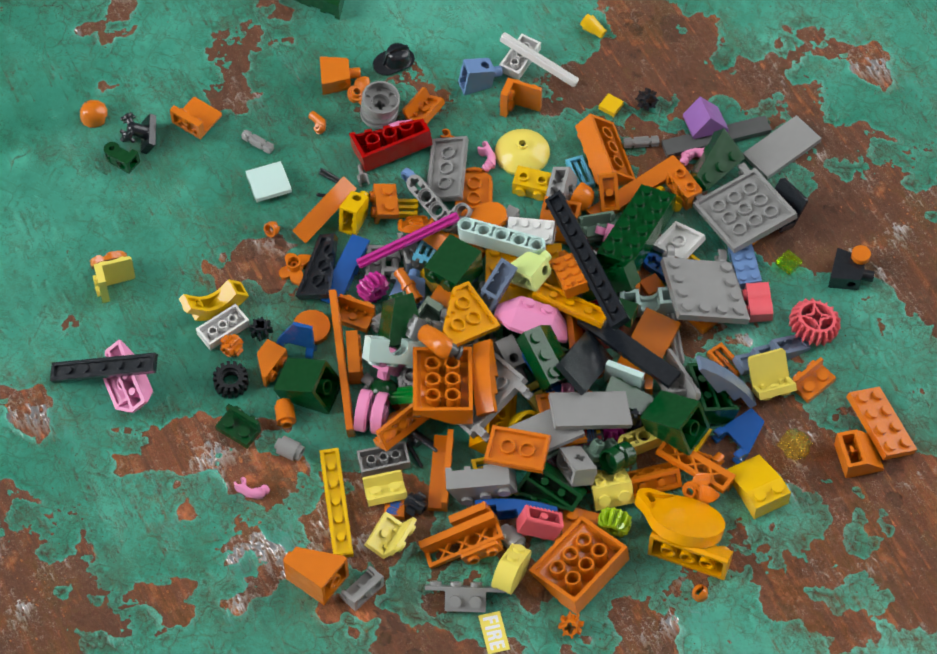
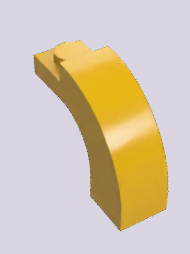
M228 279L212 294L202 297L183 294L179 300L183 310L187 314H192L195 321H207L234 304L237 306L241 305L249 295L241 282Z

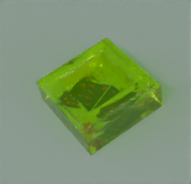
M788 249L776 260L775 264L788 275H791L802 264L803 260Z

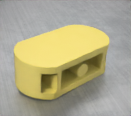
M512 543L499 560L491 587L511 595L526 573L532 551L526 549L523 545Z

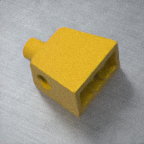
M351 191L340 205V232L349 235L358 234L368 215L370 195L366 191H360L359 193Z

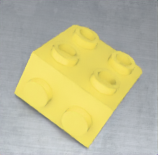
M122 256L114 260L94 264L96 275L92 277L97 297L101 296L103 303L110 302L107 286L135 279L133 262L130 256Z
M783 348L748 357L752 391L759 400L766 401L778 395L785 396L793 391H797L796 383L789 377L786 352Z
M625 468L612 475L607 474L604 470H597L594 483L590 485L596 511L606 507L612 508L634 503L632 481Z
M388 512L383 513L364 546L383 559L390 555L393 556L396 552H401L406 545L405 539L416 528L414 524L417 519L412 517L402 523Z

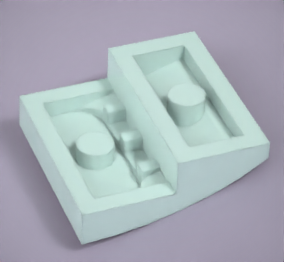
M281 161L245 171L256 202L292 192Z
M608 359L605 365L604 380L606 382L611 376L618 377L623 382L631 386H637L643 391L645 373Z

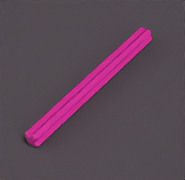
M454 212L358 258L356 262L359 268L368 266L457 223L460 218Z

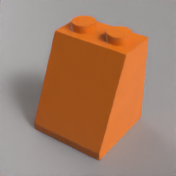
M295 547L283 559L286 579L323 605L326 604L349 576L348 561L345 556Z

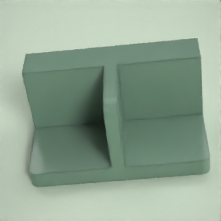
M427 296L418 308L419 317L428 323L431 320L440 321L444 305Z

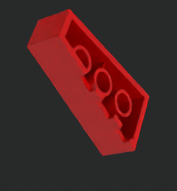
M423 118L399 123V126L392 127L387 125L379 130L372 131V129L364 130V133H349L352 149L365 172L433 145L430 129Z

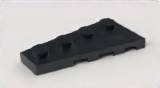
M335 233L319 235L295 295L299 300L329 298L338 237Z

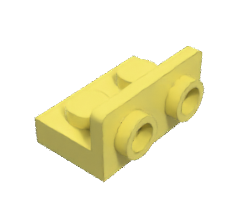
M401 470L362 478L369 507L407 498Z

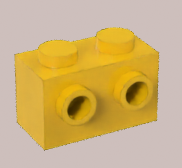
M518 165L512 182V194L544 201L551 173Z

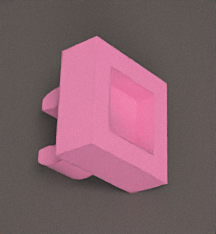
M607 223L606 228L597 225L595 233L603 235L602 241L604 242L614 225Z

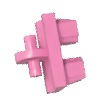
M389 347L390 352H395L397 348ZM380 363L379 366L372 365V367L378 369L377 378L384 381L389 380L390 375L400 376L399 372L405 367L403 364H398V367H390L386 365L387 363Z

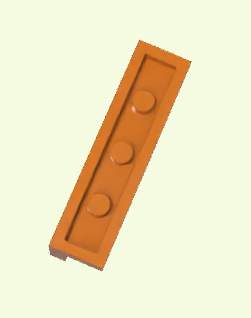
M411 403L376 430L377 437L373 441L376 446L388 451L429 418L414 414L413 403Z
M448 429L447 435H434L433 446L438 451H433L428 497L429 511L448 512L449 492L446 490L445 468H452L454 429Z
M664 441L656 450V455L693 477L698 473L711 474L712 478L709 486L722 494L725 491L729 492L733 486L735 474L694 450L689 456Z
M670 462L627 472L632 481L634 499L640 488H652L664 492L682 487L680 469Z
M489 511L418 541L420 549L425 553L429 568L434 569L460 558V555L494 540L500 541L505 539L498 517L493 511ZM496 527L498 535L491 538L487 537L488 530ZM474 535L480 537L477 544H467L470 537ZM455 543L461 545L458 552H449L451 545ZM436 551L442 552L440 559L433 562L430 554Z

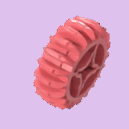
M805 298L792 308L789 315V326L792 327L791 332L796 333V338H802V342L807 341L809 345L814 343L816 346L821 343L824 346L827 342L831 343L837 337L841 318L838 317L837 311H833L834 306L829 307L827 302L822 303L820 299L815 301L814 298L809 301Z

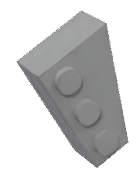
M491 464L483 465L481 469H471L470 466H464V470L452 471L451 467L445 468L446 490L461 505L468 506L472 505L475 500L492 499L499 496L506 497L517 492L516 471L513 468Z

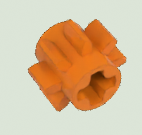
M225 335L220 340L222 343L220 350L227 357H234L235 355L238 357L243 352L242 344L244 342L238 335Z
M569 611L566 617L561 615V623H559L558 629L563 630L562 636L568 635L573 639L576 633L581 635L582 629L580 627L584 626V621L579 620L580 614L575 615Z

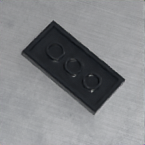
M587 330L555 366L582 396L605 370L608 359L613 360L614 358L592 333Z

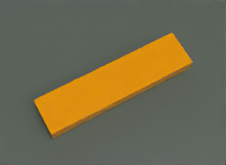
M546 282L536 292L533 291L532 293L533 299L558 308V310L600 329L607 320L601 307L577 296L566 299L561 289Z

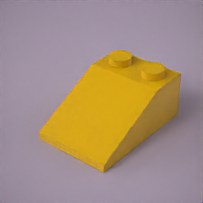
M760 455L726 469L736 475L733 486L753 519L789 504L791 495L789 488L782 477Z

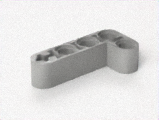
M411 175L406 181L408 189L435 221L454 212L458 214L460 219L470 218L474 211L463 202L449 210L426 181L418 175ZM416 183L422 188L421 190L416 188ZM431 195V199L425 202L426 196ZM442 208L441 214L436 215V211ZM467 209V214L461 217L462 211ZM458 222L453 224L450 229L445 228L442 230L458 234Z

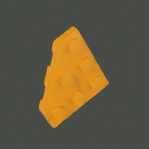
M469 281L453 287L442 332L453 339V343L457 344V347L499 329V322Z

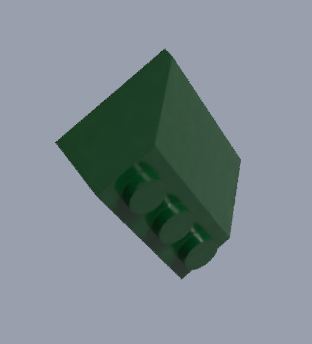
M539 325L523 332L518 337L517 342L543 392L568 381L555 366L565 353L551 325Z

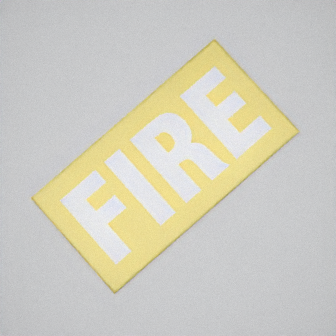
M500 611L479 615L488 654L510 650Z

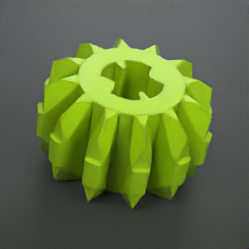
M606 507L599 513L598 527L614 537H623L628 535L630 531L632 517L628 515L627 511H622L615 507Z

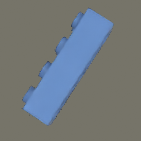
M752 244L735 254L728 247V256L733 264L740 289H745L746 283L762 282Z

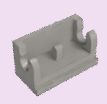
M403 232L397 233L398 239L404 237ZM417 242L400 250L407 274L410 269H417L421 272L424 268V264L419 263L420 259L412 260L413 254L418 247Z
M369 566L366 572L346 591L343 589L339 596L356 611L384 586V576L378 573L372 566Z

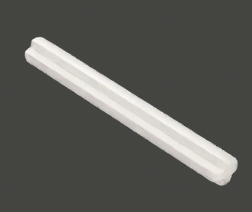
M504 32L500 37V42L570 86L575 87L578 83V77L508 33Z

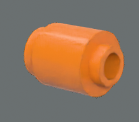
M288 398L277 400L274 407L277 425L284 429L292 427L296 423L294 404Z

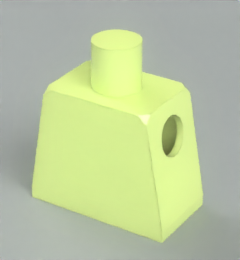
M546 250L539 255L526 252L511 262L518 269L510 283L536 292L552 272L549 261L552 259L551 254Z

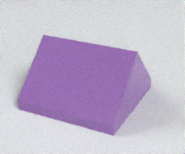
M699 97L683 113V118L693 139L713 135L715 131L723 128L729 132L719 108L702 97Z

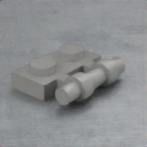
M369 245L367 254L384 245ZM400 250L366 266L365 276L369 272L374 273L378 271L384 276L389 275L390 282L395 283L397 278L394 276V272L399 269V262H401ZM386 261H391V266H386Z

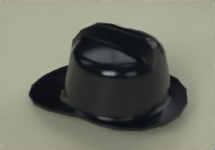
M393 43L386 51L376 56L373 61V67L381 75H391L411 67L415 57L411 50H409L408 45Z

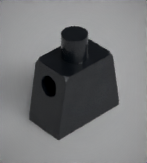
M837 248L828 287L858 290L861 280L873 282L875 271L864 269L865 264L859 265L853 262L851 252Z

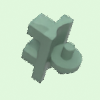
M595 438L591 441L590 445H583L582 448L597 468H601L599 463L601 451L618 443L613 438H607L605 443Z

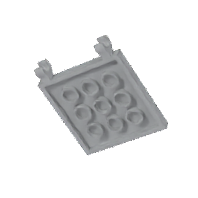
M744 162L737 165L740 169L738 171L739 177L705 196L699 194L693 199V207L734 254L798 218L796 211L756 168L750 170Z
M666 245L667 252L662 253L663 258L660 263L677 320L733 324L749 323L750 317L733 264L732 262H727L726 250L718 249L719 256H714L715 261L675 258V247L673 245Z
M496 353L498 377L495 379L498 394L495 395L498 412L482 417L477 416L473 391V424H458L473 439L479 435L486 443L489 441L490 434H488L484 427L518 392L528 400L534 395L525 386L528 380Z

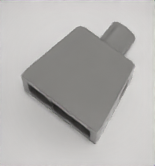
M511 334L496 341L494 352L527 379L524 372L526 363L522 358V352L514 336Z

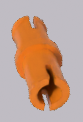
M403 267L397 269L394 272V276L401 284L402 291H406V294L413 293L415 303H420L423 297L416 288L415 281L410 279Z

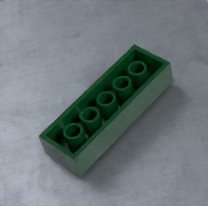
M641 184L597 251L596 256L601 265L633 260L638 271L675 212L676 195Z

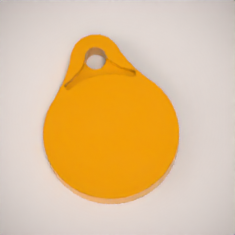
M640 488L637 491L634 504L644 514L652 530L662 538L672 543L692 548L711 547L721 541L725 529V520L710 505L693 498L673 495L652 488Z

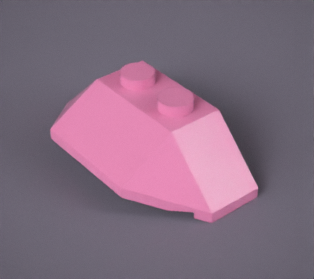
M523 296L497 305L494 317L507 329L522 334L539 325H551L558 341L561 343L567 342V324L558 308Z
M122 340L116 341L105 350L106 357L134 355ZM146 374L103 378L113 405L119 411L135 413L149 401L153 392Z

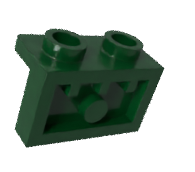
M228 404L226 406L227 412L216 424L215 428L220 433L248 449L261 432L260 422L255 416L245 414L240 407Z

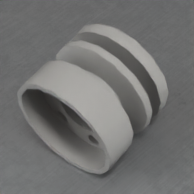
M386 81L372 82L365 87L362 92L360 116L367 126L373 129H383V126L396 121L400 103L398 89Z

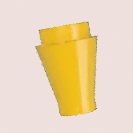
M587 14L580 23L583 30L600 39L607 32L594 15Z

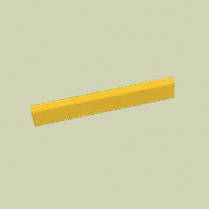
M339 448L319 450L333 554L345 556L346 558L354 557Z

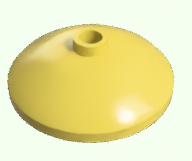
M516 129L507 132L498 140L495 147V156L498 165L504 171L515 175L518 165L542 170L548 163L550 148L546 139L539 133L529 129Z

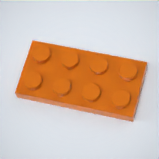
M880 387L848 393L846 398L883 460L911 455L917 451L916 446Z

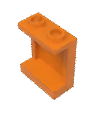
M483 501L452 514L448 518L450 524L456 526L492 511V509ZM496 527L489 529L486 536L491 538L498 535ZM475 535L470 537L467 544H477L480 537ZM494 540L465 552L460 557L467 565L476 564L481 559L493 557L504 550L502 541Z

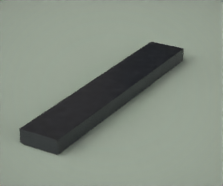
M578 319V326L585 331L589 330L595 338L668 389L681 376L679 370L620 329L614 331L607 320L600 329Z
M154 352L52 362L50 381L58 383L153 374L157 371L158 354Z

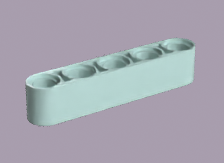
M468 217L460 219L457 224L459 239L469 244L520 257L526 252L539 255L546 250L545 240L538 236Z

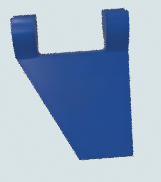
M293 322L278 337L277 344L285 347L287 343L306 347L305 358L314 359V351H317V345L314 343L313 326Z
M751 408L725 426L716 428L713 431L715 435L711 439L718 443L728 435L741 448L734 452L735 457L732 458V461L737 465L748 457L765 421Z

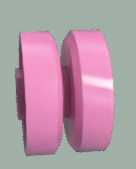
M361 389L355 409V431L365 433L370 425L371 433L376 434L375 431L387 423L390 407L389 393L379 391L374 399L372 390Z

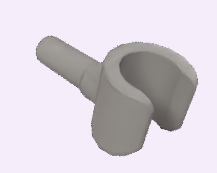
M359 164L357 166L359 186L362 187L361 184L365 182L369 185L368 174L363 172L362 165Z
M368 373L361 379V382L365 384L363 389H369L374 381V378Z

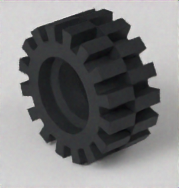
M227 361V365L221 363V368L217 366L215 368L216 371L213 372V383L219 395L222 394L224 398L228 395V399H232V395L237 398L238 393L243 395V390L246 391L248 389L247 385H249L246 368L241 363L237 365V361H233V364ZM229 375L238 377V381L234 384H226L223 380Z

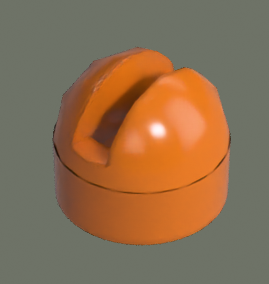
M270 221L264 225V232L268 237H274L280 232V226H278L277 222Z
M703 584L696 585L692 590V598L697 602L705 601L708 598L707 587Z

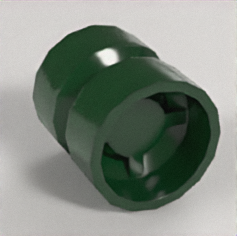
M626 441L605 449L599 454L601 468L610 475L634 465L637 460L634 447Z

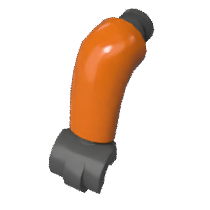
M413 314L412 319H409L407 324L408 329L405 335L408 338L422 342L434 354L443 359L452 358L453 356L457 360L460 359L463 346L459 345L457 347V344L453 343V339L432 327L431 323Z

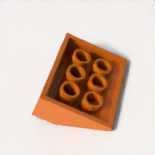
M413 347L414 414L450 424H473L472 347H463L459 360L455 359V356L443 359L434 354L428 347Z
M581 515L529 569V573L562 605L577 615L630 560L628 547Z

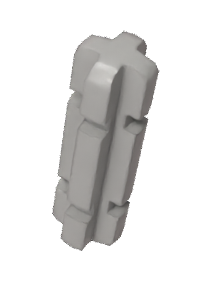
M244 130L241 134L243 140L261 150L264 149L263 151L271 154L274 150V144L269 141L266 142L265 139L256 134L252 135V132L249 130Z
M657 135L651 136V138L641 136L634 137V139H631V137L623 139L624 148H632V146L634 148L649 147V145L651 147L659 146V137Z

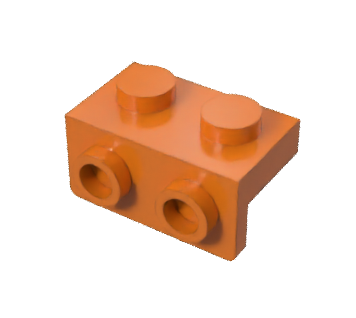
M422 87L402 109L406 120L423 118L426 124H428L444 106L445 101L441 97L430 95L427 88Z
M374 184L372 191H369V202H372L370 213L371 218H374V224H379L380 219H398L400 214L396 184Z
M340 294L338 298L342 325L368 333L372 318L376 316L375 305L369 301L355 299L351 295Z

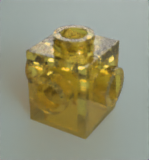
M794 428L786 431L777 446L784 451V455L787 458L797 460L804 459L810 453L809 448L813 443L809 440L807 434Z

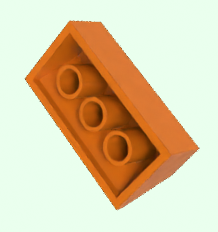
M590 113L575 126L577 136L582 143L583 152L586 154L588 165L592 170L594 181L597 185L598 174L616 172L618 186L626 185L636 179L614 122Z

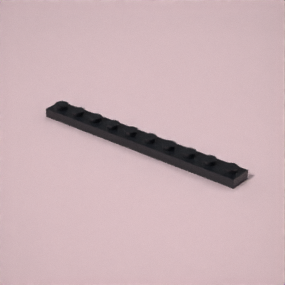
M559 190L545 199V202L611 328L615 331L631 321L564 194Z

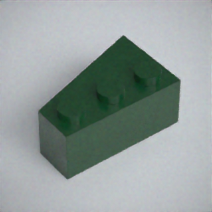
M725 128L713 133L709 144L703 150L702 156L697 160L690 172L702 188V192L712 187L745 159V156Z

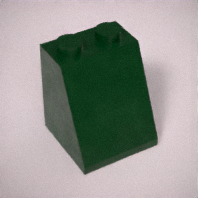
M449 234L424 266L425 277L431 283L439 284L448 292H451L453 287L467 281L471 283L483 272L482 251Z
M402 291L388 296L389 300L383 301L378 336H384L389 339V347L401 345L402 338H408L405 334L408 329L409 319H412L413 314L419 317L413 293L406 294V291Z
M287 358L273 390L280 399L288 398L295 405L329 414L341 386L339 376L326 360Z
M664 390L658 393L640 417L647 432L689 456L710 429L700 401Z

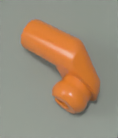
M315 111L310 112L308 118L315 123L314 131L317 134L324 133L326 131V120Z

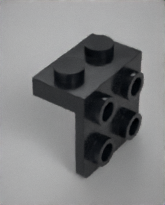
M781 178L778 181L775 190L796 211L798 218L777 229L780 233L794 228L808 203L807 197L786 178Z

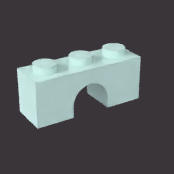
M658 287L657 292L651 296L640 295L639 289H634L630 292H619L620 298L639 304L636 317H641L646 307L663 315L675 313L668 287Z
M365 335L362 358L368 361V364L379 366L380 363H387L386 365L390 367H398V364H403L407 368H413V347H426V345L420 341L402 338L400 348L395 352H390L389 339L384 336Z

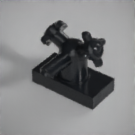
M132 112L125 114L120 120L123 121V124L127 123V131L120 130L122 134L120 141L134 143L135 140L132 136L140 138V152L148 154L156 143V115L150 113L140 124L133 121L136 116Z

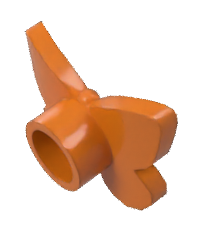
M287 253L285 255L286 266L279 270V277L282 280L290 278L293 284L299 286L303 278V267L308 265L311 255L300 254L297 256L294 253Z

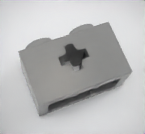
M553 167L546 196L550 197L561 190L566 200L570 201L578 181L571 167Z
M581 445L559 447L555 464L571 487L593 485L597 475V467Z

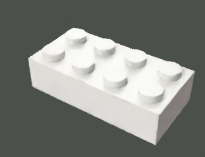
M521 34L517 39L538 53L541 50V42L524 34ZM510 49L499 65L504 74L519 80L532 61L515 50Z
M509 217L507 228L541 237L545 240L546 245L553 244L555 241L557 223L553 220Z
M234 304L197 327L196 332L211 351L222 344L220 340L225 335H237L248 328L250 323L240 308Z

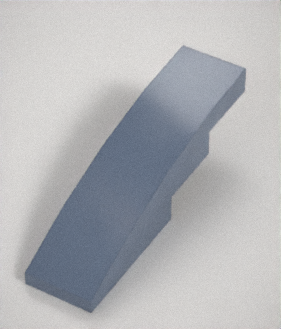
M502 257L479 294L492 314L518 269Z
M795 334L772 339L768 345L754 347L750 353L734 356L732 362L742 376L749 374L748 357L783 348L786 352V358L789 360L809 351L811 347L807 341L802 342V338H796Z
M700 355L696 357L699 371L717 393L726 390L734 401L741 397L749 408L757 405L753 391L739 377L712 360Z

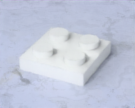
M675 221L656 240L653 250L663 253L667 252L666 245H673L675 247V258L687 259L706 240L705 234Z

